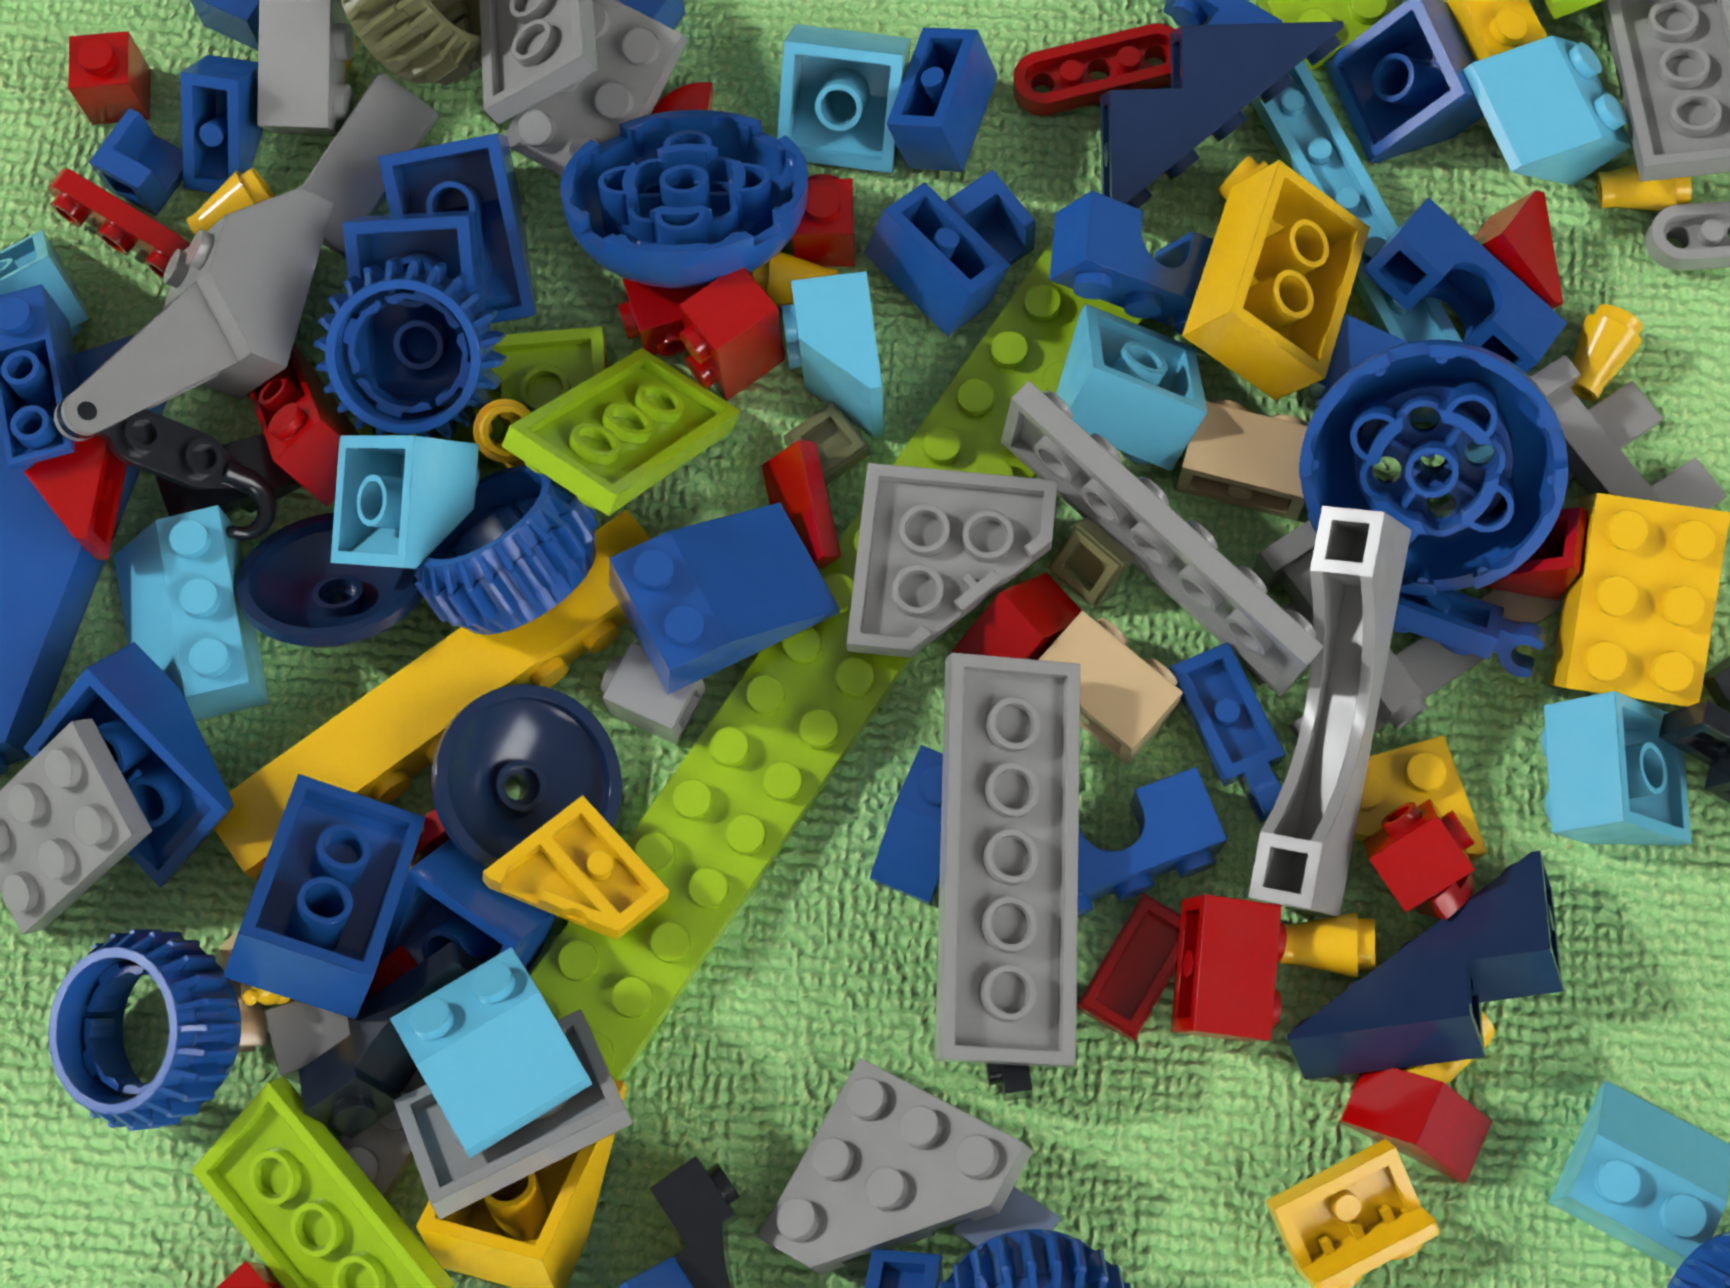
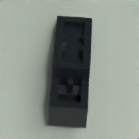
M450 942L363 1002L356 1019L348 1017L350 1035L299 1070L304 1114L352 1139L395 1110L396 1106L393 1100L401 1097V1092L418 1068L390 1018L483 963Z
M695 1156L650 1189L688 1246L676 1254L674 1258L693 1287L735 1288L728 1250V1226L739 1219L730 1204L737 1200L740 1195L718 1162L709 1169H706L703 1163Z

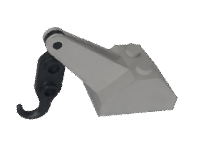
M299 187L229 213L208 231L199 230L190 246L184 251L177 249L169 260L163 282L170 285L164 309L57 405L54 411V422L59 432L66 438L74 441H84L94 436L102 437L107 441L113 455L121 462L188 489H235L243 492L254 500L257 515L250 525L228 527L226 530L227 536L232 539L247 541L257 539L268 532L276 518L277 502L274 491L266 479L253 469L243 466L211 435L152 412L150 409L202 384L239 400L287 368L334 203Z

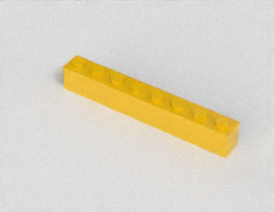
M628 509L595 531L596 557L591 569L575 590L551 610L527 624L497 634H475L460 627L228 793L234 807L214 830L243 872L258 882L298 774L386 804L392 802L408 790L412 783L410 780L412 777L430 764L433 765L435 751L444 730L456 714L467 704L492 690L506 686L528 684L550 688L568 673V665L588 650L590 653H596L613 643L621 633L620 627L626 624L628 620L609 586V558L650 540V537Z

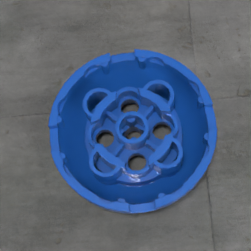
M713 110L661 112L619 124L620 135L605 141L601 145L592 139L584 144L570 159L561 178L560 193L564 215L571 233L582 249L602 267L620 277L640 284L661 288L686 289L706 287L717 278L743 267L749 273L758 269L776 256L791 240L801 223L808 198L807 164L800 149L788 136L785 135L780 139H776L762 132V125L759 120L740 114Z
M1420 340L1392 346L1369 356L1345 372L1331 386L1314 411L1306 429L1301 448L1299 478L1301 479L1302 493L1308 510L1307 515L1316 533L1322 506L1386 512L1411 529L1400 593L1417 596H1436V592L1453 591L1475 586L1476 590L1490 585L1520 567L1543 544L1557 521L1566 495L1568 484L1567 446L1562 426L1547 396L1535 381L1511 361L1485 348L1460 341ZM1418 407H1430L1438 412L1439 419L1433 427L1421 429L1411 422V411ZM1474 440L1477 445H1492L1494 453L1488 461L1474 463L1465 455L1464 450L1466 446ZM1435 454L1445 458L1444 462L1436 467L1427 466L1421 460L1422 456L1431 458ZM1382 457H1392L1400 463L1401 472L1392 480H1383L1375 475L1373 465L1380 463ZM1447 493L1454 497L1456 501L1454 509L1432 512L1427 505L1428 498L1441 497Z

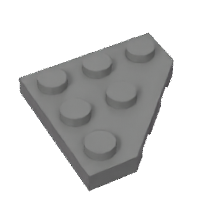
M868 463L846 642L847 651L911 658L1051 549L1058 480Z
M859 1058L757 1237L821 1275L846 1266V1260L872 1252V1249L893 1250L934 1236V1230L968 1218L974 1222L1000 1213L1033 1150L1024 1142Z

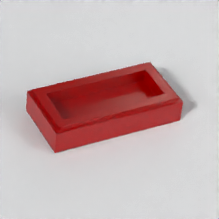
M798 440L761 465L769 504L781 503L817 569H822L839 559L841 552L816 442Z
M1143 893L1077 1003V1009L1129 1041L1134 1042L1176 970L1181 914Z

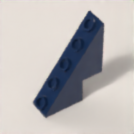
M1343 21L1182 25L1171 32V88L1109 90L1100 96L1102 194L1138 209L1153 196L1147 189L1148 185L1164 172L1170 180L1174 179L1200 158L1194 150L1196 146L1211 134L1219 142L1242 125L1247 118L1241 110L1259 96L1264 104H1266L1290 86L1294 80L1288 72L1306 58L1313 66L1337 48L1342 42L1336 33L1343 28Z
M1530 852L1520 861L1509 865L1500 876L1470 897L1447 920H1439L1417 938L1406 942L1397 953L1365 977L1354 981L1345 992L1313 1016L1298 1023L1287 1034V1040L1304 1079L1485 1057L1482 1002L1563 992L1553 891L1541 852Z

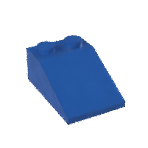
M495 133L378 156L390 215L480 210L486 267L487 310H497L498 312L489 323L537 315L521 199L508 136Z
M480 210L359 216L342 222L348 278L355 275L365 281L363 269L374 263L385 272L386 261L394 257H399L407 270L410 261L419 256L423 257L426 271L430 272L435 265L444 262L446 263V277L453 280L463 273L468 275L464 288L471 294L483 289L485 294L479 304L484 311L487 310L486 267ZM392 289L378 292L368 301L363 310L383 296L408 289ZM403 299L396 304L386 303L382 310L371 315L363 329L361 352L366 359V365L360 372L362 375L370 374L375 377L378 387L397 399L419 402L428 397L436 400L444 389L452 387L460 373L462 351L457 344V337L464 329L462 326L453 328L448 325L444 314L425 302ZM460 388L457 393L439 406H447L455 402L464 389Z
M780 502L670 530L609 558V586L667 695L835 616L840 611L838 604Z
M133 642L88 666L27 742L24 749L34 758L71 721L93 719L152 829V832L127 854L161 888L170 881L234 807V804L181 689Z
M298 774L237 934L223 977L356 1019L374 978L426 817Z

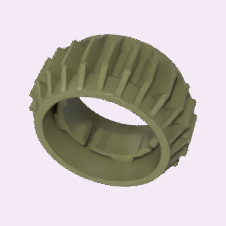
M341 0L351 26L370 53L389 71L408 82L415 84L442 83L444 86H447L452 82L456 84L482 66L480 0Z

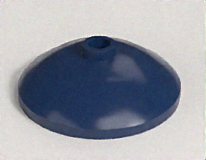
M334 512L291 523L261 541L242 563L237 576L236 591L244 616L261 633L281 642L312 648L338 647L377 636L396 625L408 615L423 598L415 586L418 580L414 572L417 571V568L330 563Z
M528 684L512 685L492 690L476 698L460 710L450 721L438 742L433 759L431 776L432 795L439 820L455 846L469 860L483 869H487L582 795L612 828L618 816L622 797V778L618 756L609 735L587 708L568 695L551 688ZM507 778L515 780L520 787V796L517 800L510 798L505 791Z

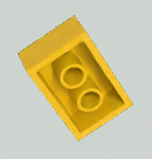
M1280 160L1235 184L1230 189L1182 336L1274 400L1325 379L1370 227Z
M1602 493L1581 495L1578 507L1588 511L1580 573L1564 592L1549 685L1600 694L1616 691L1634 699L1685 707L1699 703L1730 523V512Z

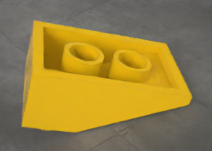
M613 1079L624 1102L627 1092L626 1084L624 1081ZM615 1133L442 1219L438 1217L430 1201H428L416 1225L428 1251L444 1269L508 1287L566 1288L589 1236Z

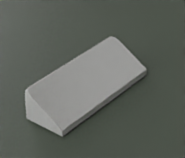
M380 72L376 75L301 187L334 203L322 245L346 256L342 222L359 216H373L386 197L378 156L417 149L439 117L437 111L394 79Z

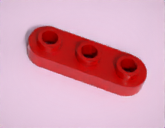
M1154 23L1030 53L1023 57L1015 67L1013 77L1014 98L1022 109L1031 114L1050 115L1099 103L1100 96L1109 90L1157 89L1171 84L1170 33L1176 29L1169 25ZM1149 58H1158L1162 60L1164 64L1153 66L1150 65L1146 60ZM1099 71L1105 73L1108 77L1097 80L1089 74ZM1038 85H1045L1051 91L1040 93L1034 91L1033 88Z
M62 168L47 187L54 197L50 205L60 216L77 227H81L84 222L98 229V236L123 255L127 256L133 250L145 257L146 260L144 262L148 268L162 279L173 253L177 249L184 251L190 246V243L177 233L70 169Z

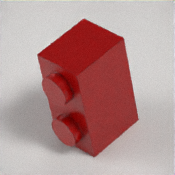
M745 267L730 274L720 276L679 305L684 324V330L679 335L690 353V356L685 361L694 377L704 388L707 389L714 385L726 401L785 361L778 307Z
M1208 894L1182 899L1171 1032L1242 1042L1271 1041L1272 1029L1277 1026L1281 1015V996L1279 991L1275 989L1277 962L1284 955L1287 941L1285 925L1280 922L1282 905Z

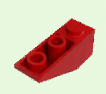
M294 343L287 368L251 391L250 395L273 461L327 507L335 500L340 435L360 434L345 413L337 411L338 403L331 393H325L324 388L326 386Z

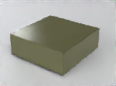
M833 401L784 435V442L787 447L798 440L816 442L826 486L870 455V446Z
M1087 516L1075 525L1048 568L1095 608L1106 600L1135 556Z

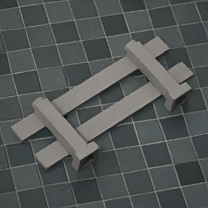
M1563 355L1530 377L1547 396L1562 426L1567 446L1568 483L1577 478L1589 494L1602 493L1711 509L1727 497L1696 457L1651 487L1620 449L1660 424L1663 420V417L1633 381L1590 409H1587L1571 390L1581 373L1566 355ZM1454 497L1432 512L1454 509L1456 504ZM1310 520L1260 551L1252 571L1264 582L1267 592L1280 584L1293 601L1284 607L1283 610L1291 609L1298 612L1313 626L1310 567L1317 533L1312 527ZM1495 589L1480 600L1503 607V618L1516 622L1538 624L1562 608L1564 594L1557 601ZM1422 637L1396 655L1389 648L1374 732L1389 722L1396 730L1404 727L1428 708L1423 701L1425 698L1485 658L1474 654L1460 655L1444 648L1440 642L1426 637ZM1244 664L1259 686L1265 683ZM1303 717L1293 722L1290 726L1297 737L1299 736Z

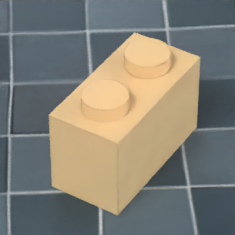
M1230 400L1206 401L1207 414L1187 445L1176 490L1297 521L1305 503L1301 479L1299 478V462L1303 440L1308 427L1307 422L1291 415L1269 417L1248 412L1246 407Z
M1081 611L1038 660L1080 664V726L1128 765L1176 711L1182 691L1176 687L1178 681L1166 666L1153 658H1148L1144 661L1126 646L1128 644L1127 638L1114 624L1104 618H1099L1095 621L1084 611Z

